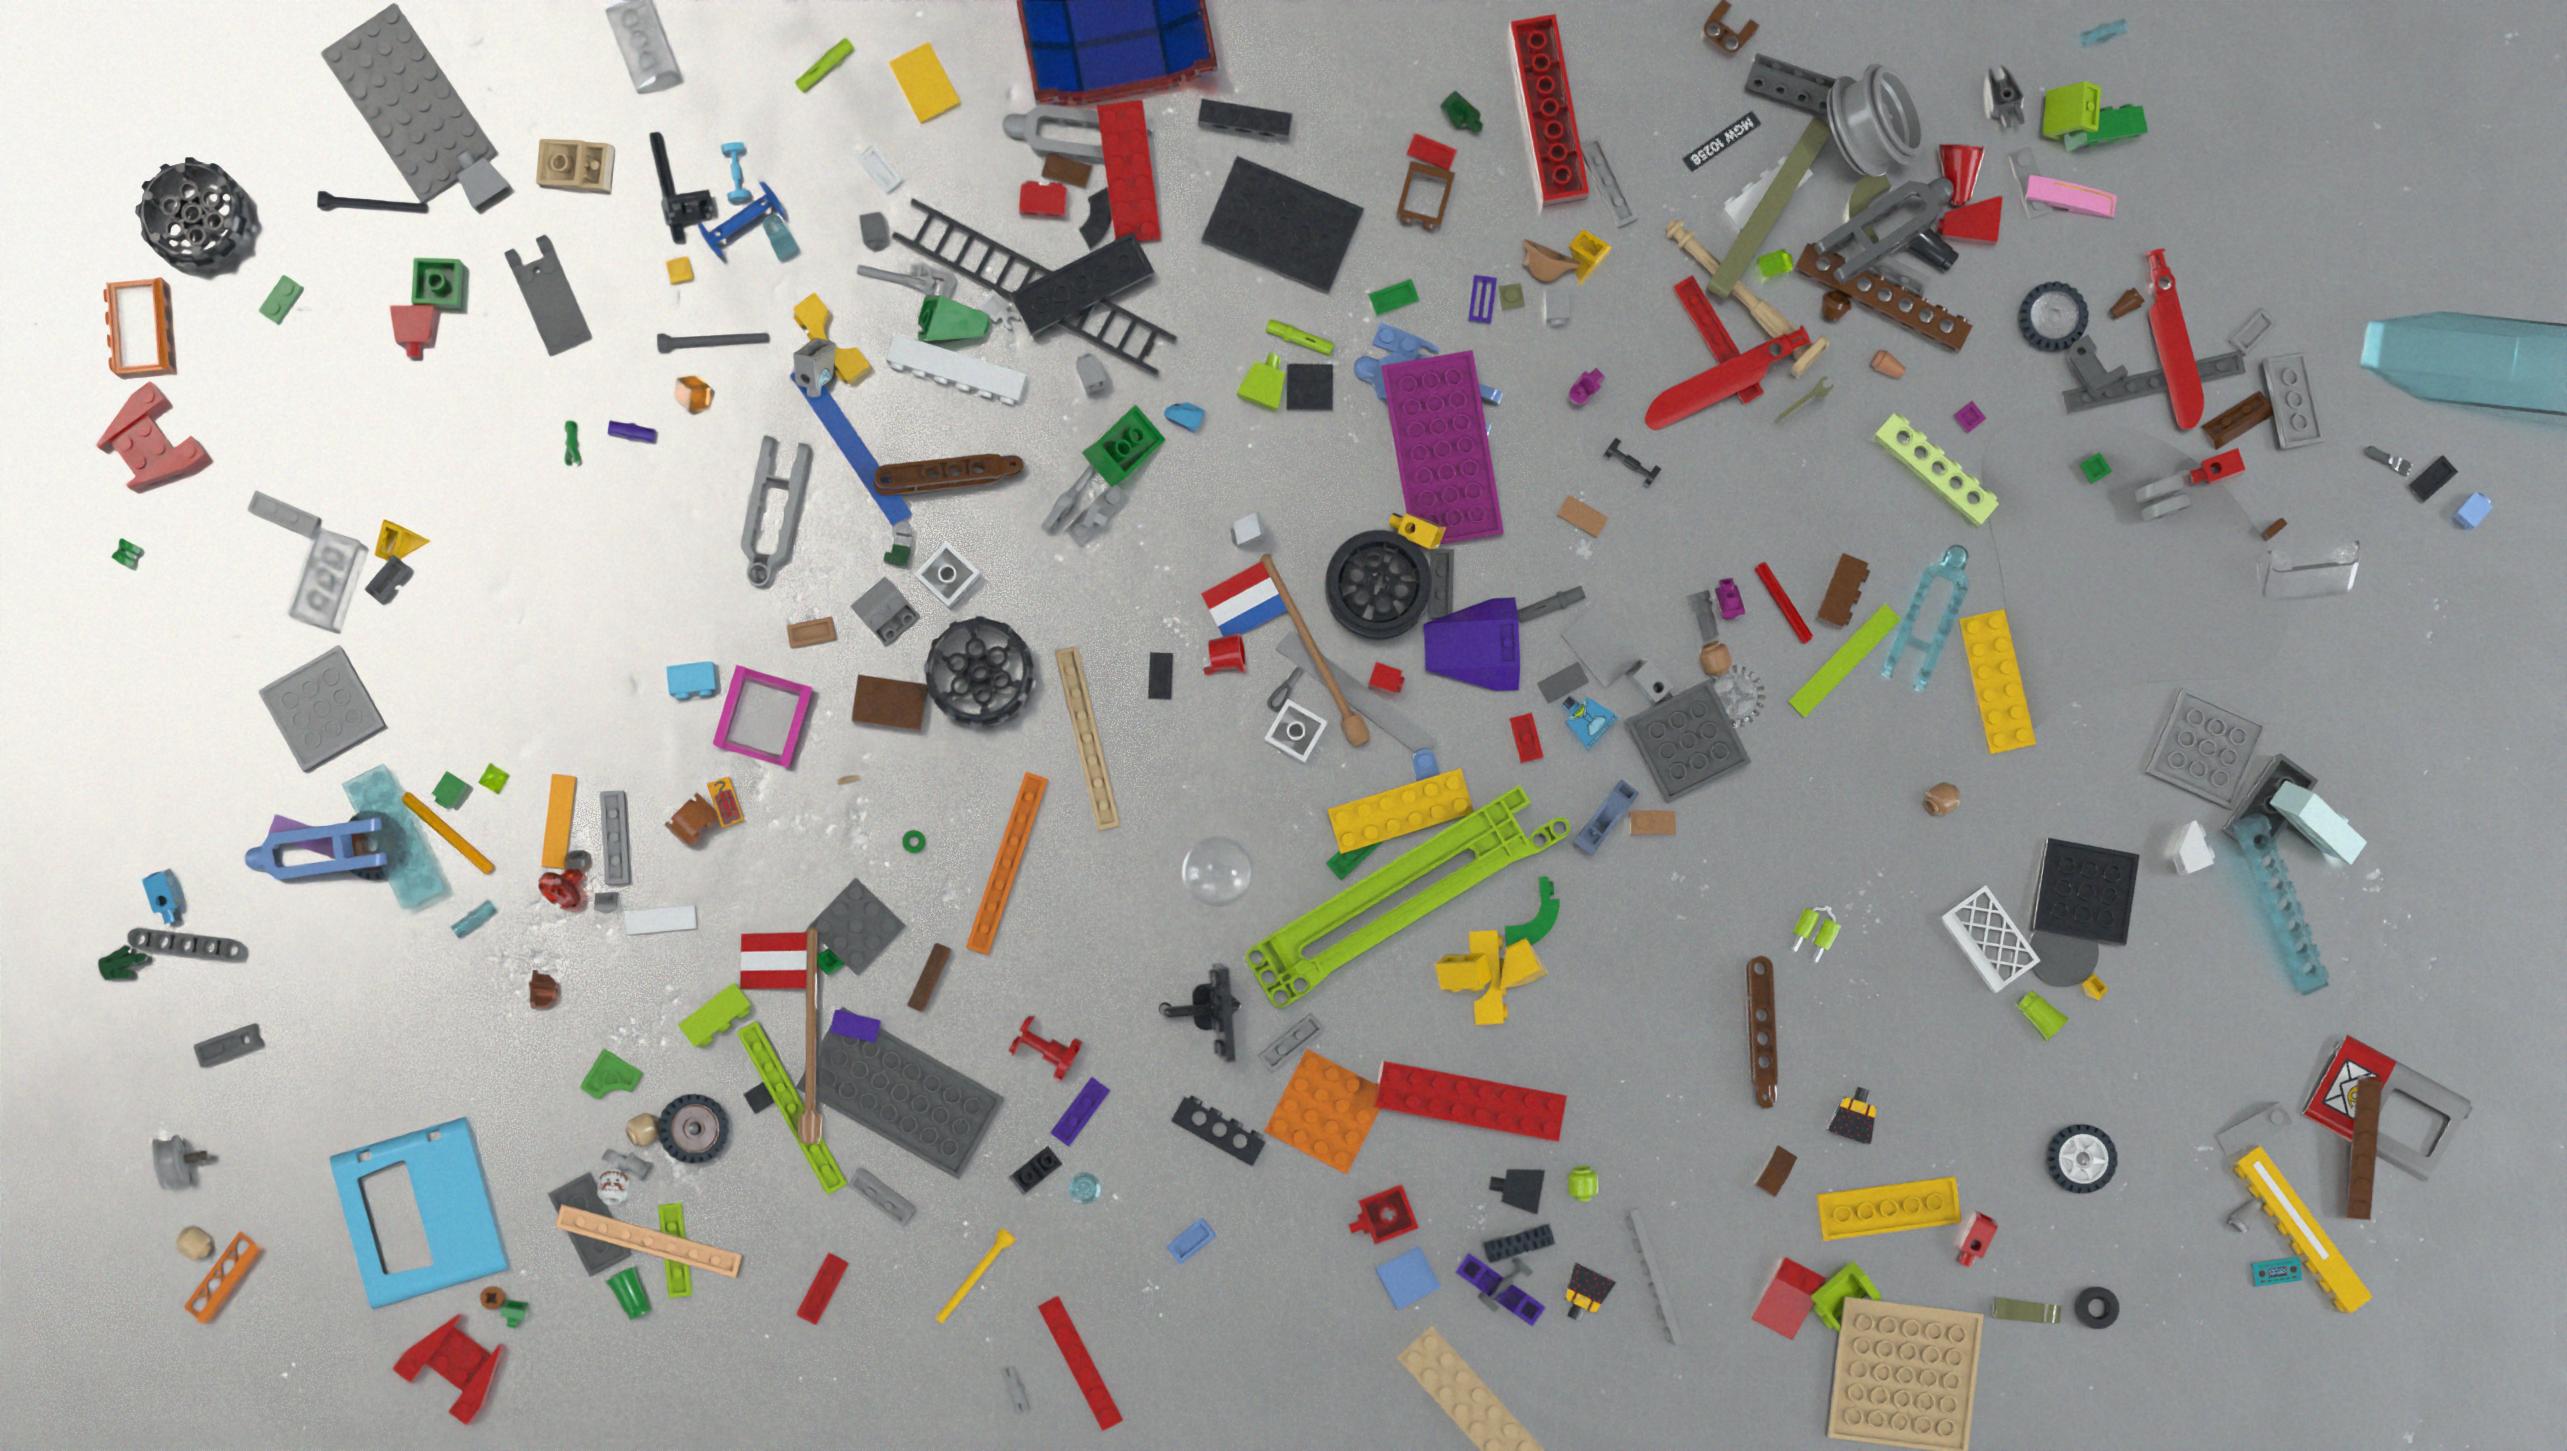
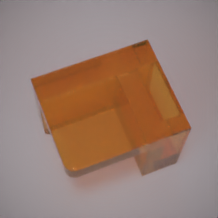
M697 375L676 378L674 399L688 411L708 407L710 386Z

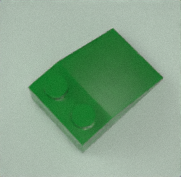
M1135 404L1083 450L1082 454L1112 488L1129 476L1165 438Z

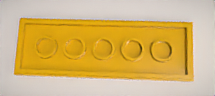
M1956 1176L1816 1194L1822 1241L1962 1223Z

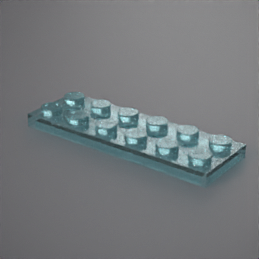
M383 763L342 783V787L358 820L381 818L382 829L368 831L365 834L375 854L386 852L388 864L381 865L401 908L404 910L445 890L386 765Z

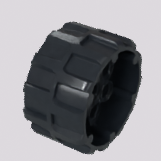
M194 157L184 158L185 162L171 166L165 162L159 166L161 171L151 180H145L141 186L144 190L141 203L135 206V214L140 219L142 228L140 235L164 261L182 267L186 271L195 272L197 268L208 266L214 270L220 268L223 260L233 253L238 255L242 251L240 243L245 232L251 231L252 223L248 218L247 208L250 204L248 196L242 191L236 180L214 162L211 164L204 163ZM196 177L216 179V184L219 188L214 189L210 187L201 190L196 184ZM182 181L177 188L178 195L176 197L173 195L163 197L172 186ZM190 187H194V195L192 197H185V191ZM226 194L232 199L233 213L231 219H226L219 212L224 205L223 196ZM210 195H216V202L212 205H207V198ZM172 202H176V210L174 212H167V206ZM157 210L162 211L164 215L170 218L164 223L165 233L162 236L156 230ZM192 210H199V216L194 220H190V212ZM220 217V225L211 227L212 219ZM181 225L179 234L172 235V227ZM226 231L216 244L204 250L210 243L211 233L219 235ZM198 232H202V240L200 242H193V236ZM186 239L193 246L191 253H179L171 250L172 245L169 242L171 240L182 242Z
M976 616L974 619L950 623L948 629L938 638L933 639L930 644L931 649L927 662L924 664V673L929 694L944 715L965 724L967 727L975 728L976 726L1001 725L1005 719L1022 710L1034 685L1033 659L1025 641L1010 625L1005 622L1001 623L987 619L984 616ZM978 631H987L1003 636L1007 639V646L1004 648L994 646L987 650L985 643L977 638L979 636ZM964 634H970L971 639L965 645L966 653L956 652L949 657L943 654L944 650L955 639ZM975 643L980 644L982 652L979 655H972L970 653L971 645ZM1018 651L1022 658L1023 675L1021 681H1012L1011 675L1003 667L1008 663V654ZM1002 652L1004 660L997 664L992 662L991 657L993 653ZM956 658L964 660V666L960 670H955L951 666L952 661ZM947 663L948 669L956 677L951 681V691L949 693L946 691L940 693L937 684L938 664L943 665ZM978 666L986 669V674L982 678H976L973 675L974 669ZM998 675L1007 676L1008 682L1006 685L997 686L995 684V678ZM959 681H965L968 684L967 690L963 693L955 690V685ZM1010 688L1016 690V694L1007 704L990 712L988 705L993 702V692L995 690L999 692L1007 691ZM986 689L989 691L990 696L986 701L977 699L979 690ZM972 694L977 705L982 706L980 709L981 714L967 713L953 707L952 699L955 696L966 698Z

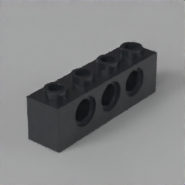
M1201 99L1198 126L1289 141L1293 113Z
M1190 1095L1188 1099L1184 1096L1171 1122L1253 1167L1266 1143L1262 1140L1264 1135L1253 1129L1249 1133L1242 1129L1244 1124L1233 1118L1228 1121L1222 1118L1223 1112L1211 1106L1208 1110L1201 1106L1203 1101ZM1198 1111L1206 1115V1121L1202 1125H1196L1192 1120L1193 1114ZM1217 1123H1223L1227 1128L1225 1135L1221 1137L1213 1133V1126ZM1238 1134L1244 1135L1247 1139V1144L1243 1148H1237L1233 1144V1139Z

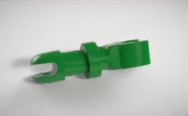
M567 420L564 423V432H566L564 445L567 446L564 454L565 465L572 466V463H580V454L576 449L578 445L575 435L577 424L573 420Z

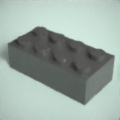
M2281 753L2275 755L2222 829L2259 857L2267 854L2289 823L2270 804V801L2283 783L2288 781L2312 791L2319 781Z

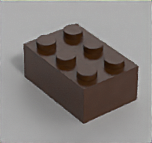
M858 674L851 721L853 723L922 733L928 696L927 684Z

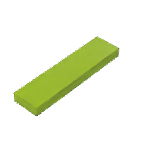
M682 1202L658 1205L661 1232L686 1239ZM664 1258L668 1298L693 1295L689 1265Z

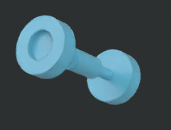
M742 142L721 145L722 154H731L732 181H735L736 190L728 192L727 198L728 201L733 202L751 198L750 190H740L739 180H741V173L735 153L744 151V144Z

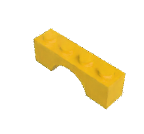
M814 292L792 308L795 313L792 317L800 328L802 326L807 328L809 333L806 336L810 341L816 337L828 341L825 336V323L830 312ZM836 347L834 365L837 369L834 372L841 382L846 380L850 385L871 369L870 364L857 347Z
M1497 930L1469 932L1470 954L1486 953L1492 977L1486 994L1473 1002L1475 1026L1503 1024L1504 1019L1508 1018L1507 1005L1502 1003V995H1506V989L1499 990L1501 982L1500 972L1503 971L1504 959L1499 958V949H1503L1502 935H1497Z

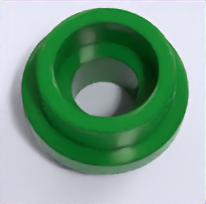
M910 830L903 836L902 844L906 851L918 853L925 847L926 840L920 831ZM913 837L918 839L916 846L910 845V839Z

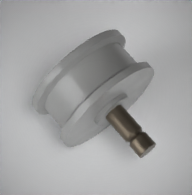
M173 1135L171 1140L162 1142L159 1139H155L152 1143L153 1166L163 1190H168L170 1185L182 1183L183 1186L189 1185L188 1163L209 1159L208 1150L186 1154L179 1135Z

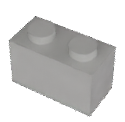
M1089 352L1078 356V361L1074 363L1085 394L1106 387L1107 381L1097 355H1091Z

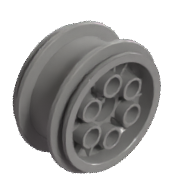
M1871 64L1865 69L1862 80L1857 82L1851 77L1842 76L1835 81L1834 86L1828 91L1827 114L1832 133L1841 153L1850 166L1858 173L1879 177L1886 172L1889 161L1895 159L1903 165H1909L1922 152L1925 143L1922 117L1909 86L1894 68L1887 65Z

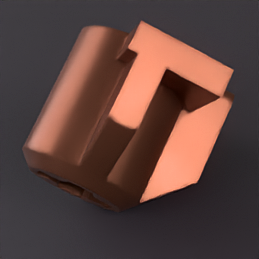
M533 970L532 981L528 982L530 1006L533 1009L546 1008L557 1000L558 984L548 974H538L537 970Z

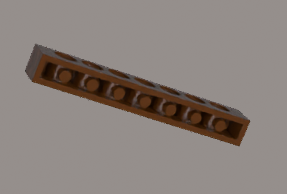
M1816 243L1806 244L1793 270L1794 272L1832 291L1838 292L1848 299L1956 353H1959L1973 327V325L1969 324L1967 318L1961 315L1955 317L1948 313L1949 310L1938 304L1933 306L1927 303V298L1919 294L1913 296L1907 293L1905 287L1899 284L1893 286L1886 282L1887 279L1876 273L1873 276L1864 271L1849 282L1840 285L1833 274L1839 267L1847 263L1845 262V257L1837 253L1832 255L1826 253L1820 257L1814 249ZM1816 261H1826L1828 269H1818ZM1858 281H1866L1869 285V290H1860L1857 286ZM1886 291L1890 299L1888 301L1880 300L1878 292ZM1899 302H1908L1910 311L1904 312L1900 310ZM1920 312H1928L1931 316V321L1923 322L1919 317ZM1948 322L1952 328L1951 332H1943L1940 328V323Z

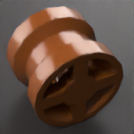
M496 1286L487 1287L480 1294V1303L489 1310L502 1307L506 1299L504 1291Z

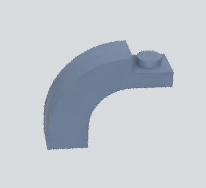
M1621 779L1574 842L1582 850L1593 855L1639 795V792Z

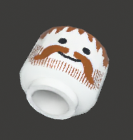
M610 1169L608 1172L600 1175L597 1194L605 1204L619 1205L627 1199L629 1178L621 1170Z

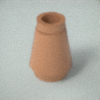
M1879 349L1870 362V365L1874 366V370L1900 379L1906 370V367L1887 350Z

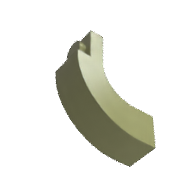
M1885 173L1879 177L1865 175L1857 183L1848 200L1846 209L1847 222L1866 210L1874 198L1890 190L1892 186ZM1871 224L1863 229L1873 244L1880 241Z

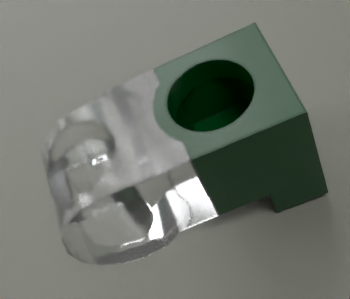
M900 521L892 529L894 536L892 552L885 551L883 561L888 564L908 567L913 529L909 523Z

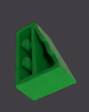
M2133 103L2119 106V109L2114 110L2113 106L2101 108L2098 131L2091 133L2080 129L2063 134L2067 152L2074 151V149L2084 145H2088V148L2095 147L2097 143L2109 142L2110 144L2138 138L2148 133L2143 106L2133 107Z

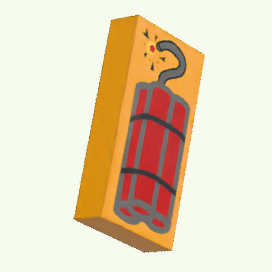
M729 776L708 783L707 787L717 811L721 827L725 828L745 821Z

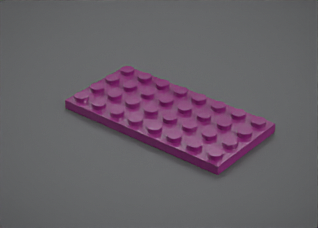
M1473 350L1382 365L1406 513L1446 527L1440 544L1504 533ZM1414 524L1411 526V531H1412V532L1415 531V525H1414Z

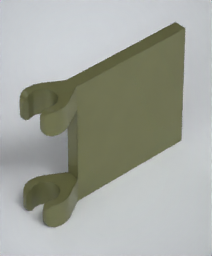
M1822 377L1812 392L1778 415L1774 421L1775 424H1780L1813 399L1826 397L1834 386L1832 384L1829 388L1823 387V381L1828 377Z

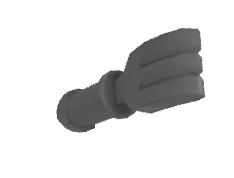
M2375 446L2366 448L2368 456H2372L2384 464L2388 463L2394 471L2408 476L2413 463L2400 457H2391V454H2387Z

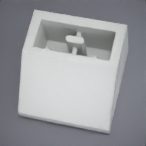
M2196 820L2183 826L2172 853V858L2180 877L2214 864V852L2210 845H2206L2203 838L2206 837L2205 830L2202 824H2198Z

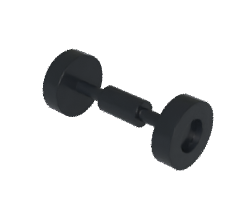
M1616 437L1603 457L1609 460L1613 453L1623 458L1624 463L1636 471L1639 469L1648 476L1643 484L1649 488L1662 468L1655 465L1650 472L1642 467L1641 462L1629 454L1626 456L1617 449L1622 441Z

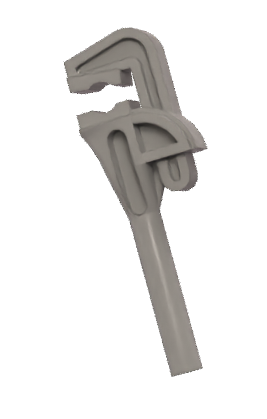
M921 260L920 264H910L909 270L912 273L905 275L858 265L857 274L901 283L919 290L927 296H933V287L936 284L934 278L944 280V282L940 281L939 283L941 288L938 296L941 295L949 299L956 285V277L952 272L932 268Z
M1091 463L1073 487L1060 494L1053 505V510L1046 517L1041 528L1050 532L1057 526V519L1062 520L1063 517H1066L1080 491L1097 471Z

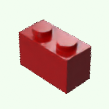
M1033 180L1026 181V184L1021 183L1019 215L1065 218L1067 187H1063L1062 183L1050 182L1049 185H1040L1039 181Z
M1376 662L1368 688L1394 697L1395 692L1400 693L1405 677L1401 676L1402 670Z

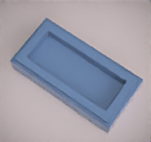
M1201 1217L1169 1243L1166 1248L1181 1265L1213 1239L1216 1234Z

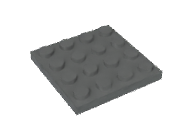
M1710 678L1626 719L1667 803L1751 763V759Z

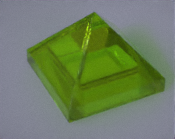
M489 763L478 783L499 794L510 774Z

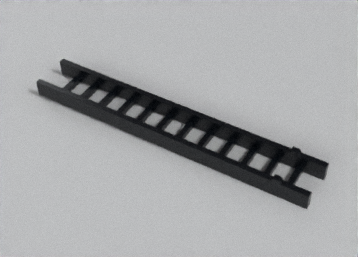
M914 198L910 202L911 206L928 215L915 240L913 241L896 231L892 235L894 240L991 291L994 290L1000 296L1012 301L1010 297L1011 292L1002 288L1001 285L1014 261L1029 268L1019 288L1029 284L1035 271L1044 276L1053 272ZM933 218L948 225L935 251L920 244ZM954 229L968 236L955 262L940 255ZM974 239L989 247L975 273L960 266ZM994 250L1009 257L996 283L981 277ZM1107 299L1097 302V304L1110 310L1097 337L1082 330L1095 304L1085 309L1077 326L1065 320L1055 323L1059 327L1155 377H1158L1160 371L1143 362L1146 356L1149 357L1155 345L1153 342L1158 335L1173 344L1178 340L1177 336ZM1116 314L1131 321L1117 348L1103 341ZM1136 325L1151 332L1138 358L1123 351Z

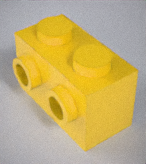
M1486 953L1445 955L1435 963L1441 990L1451 989L1452 992H1457L1463 989H1471V991H1478L1483 989L1484 985L1492 979Z

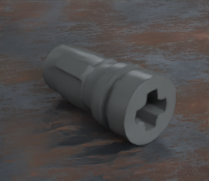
M1709 590L1686 596L1688 604L1691 603L1690 611L1694 613V620L1701 640L1718 636L1717 623L1711 608L1713 603L1709 601V598H1711Z

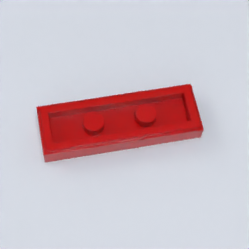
M828 1252L796 1313L797 1316L817 1326L849 1262Z

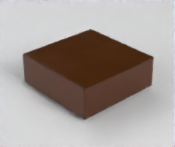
M2280 518L2262 532L2261 536L2265 541H2268L2288 523L2283 518Z

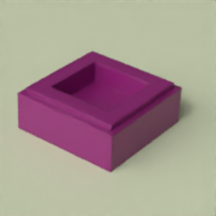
M1973 401L1953 415L1967 434L1986 419Z

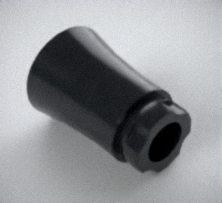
M1931 228L1912 239L1906 249L1918 254L1935 267H1940L1944 272L1951 268L1959 256L1956 251L1952 250L1953 247L1941 239Z

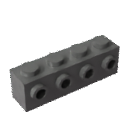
M1756 53L1745 87L1755 92L1771 95L1779 100L1783 99L1792 102L1799 107L1816 110L1820 114H1827V94L1830 88L1834 86L1836 79Z

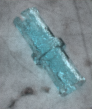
M2124 18L2108 24H2099L2094 29L2081 32V42L2086 47L2096 42L2109 41L2114 36L2128 33V25Z
M487 899L473 911L469 910L463 919L451 926V929L460 939L474 927L478 928L481 926V922L497 912L491 901Z

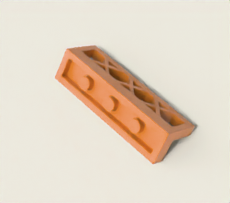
M239 1231L183 1308L196 1316L195 1319L197 1321L207 1324L263 1247ZM242 1238L250 1245L242 1255H237L236 1245ZM233 1250V1256L228 1257V1255ZM228 1259H234L235 1265L229 1274H223V1262ZM219 1269V1275L214 1276L217 1270ZM220 1278V1286L215 1293L209 1294V1281ZM205 1289V1294L200 1295L201 1292ZM206 1297V1305L201 1312L191 1307L197 1298Z

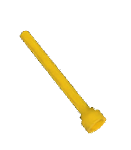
M1001 1228L996 1234L997 1238L995 1239L996 1243L936 1316L938 1322L944 1323L1000 1251L1014 1243L1016 1238L1007 1230Z

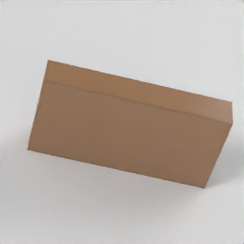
M1570 495L1567 496L1557 514L1560 518L1595 538L1598 537L1609 518Z
M832 616L786 625L791 649L837 640Z

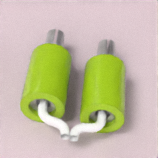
M1827 905L1824 908L1815 907L1812 910L1805 908L1793 930L1796 936L1790 949L1797 952L1802 940L1809 939L1821 916L1815 911L1827 910L1828 915L1832 917V920L1825 919L1813 942L1817 947L1810 959L1816 963L1824 950L1829 951L1841 928L1839 924L1835 923L1836 917L1831 913V908Z

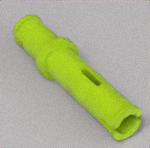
M844 37L831 50L827 49L825 51L826 54L794 81L797 88L803 93L833 65L837 66L840 63L839 60L854 48L852 43Z
M1271 318L1265 329L1269 333L1284 338L1286 342L1290 340L1329 356L1334 346L1333 342L1294 328L1293 324L1286 325Z

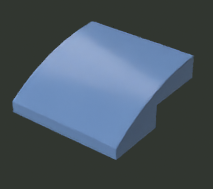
M1420 1246L1375 1269L1396 1311L1441 1287Z

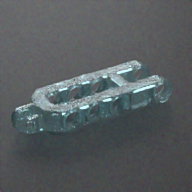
M1952 545L1945 552L1941 562L1931 565L1924 570L1880 674L1892 678L1894 669L1902 657L1906 645H1910L1926 652L1912 687L1924 692L1970 587L1967 576L1964 573L1969 555L1963 546ZM1940 576L1952 581L1955 588L1931 644L1911 636V630L1921 613L1920 609L1930 592L1929 588L1933 579Z

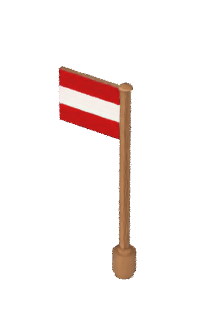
M808 928L805 932L741 933L740 989H806L805 1110H803V1115H798V1137H800V1143H819V1137H822V1115H817V1110H815L817 933H819V930Z

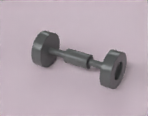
M1514 1257L1512 1260L1518 1268L1498 1284V1289L1490 1297L1483 1292L1477 1296L1494 1313L1499 1307L1493 1300L1511 1286L1514 1282L1513 1279L1521 1271L1528 1277L1533 1273L1518 1257Z

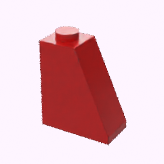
M2003 196L1993 197L1945 212L1943 217L1938 219L1937 232H1941L1940 238L1995 246L1998 242Z

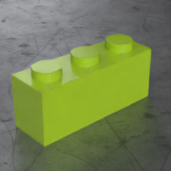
M733 982L680 1022L678 1026L694 1047L701 1046V1048H704L713 1041L711 1037L718 1031L720 1034L724 1033L732 1026L730 1024L731 1021L737 1017L741 1020L751 1012L748 1008L752 1004L738 985Z

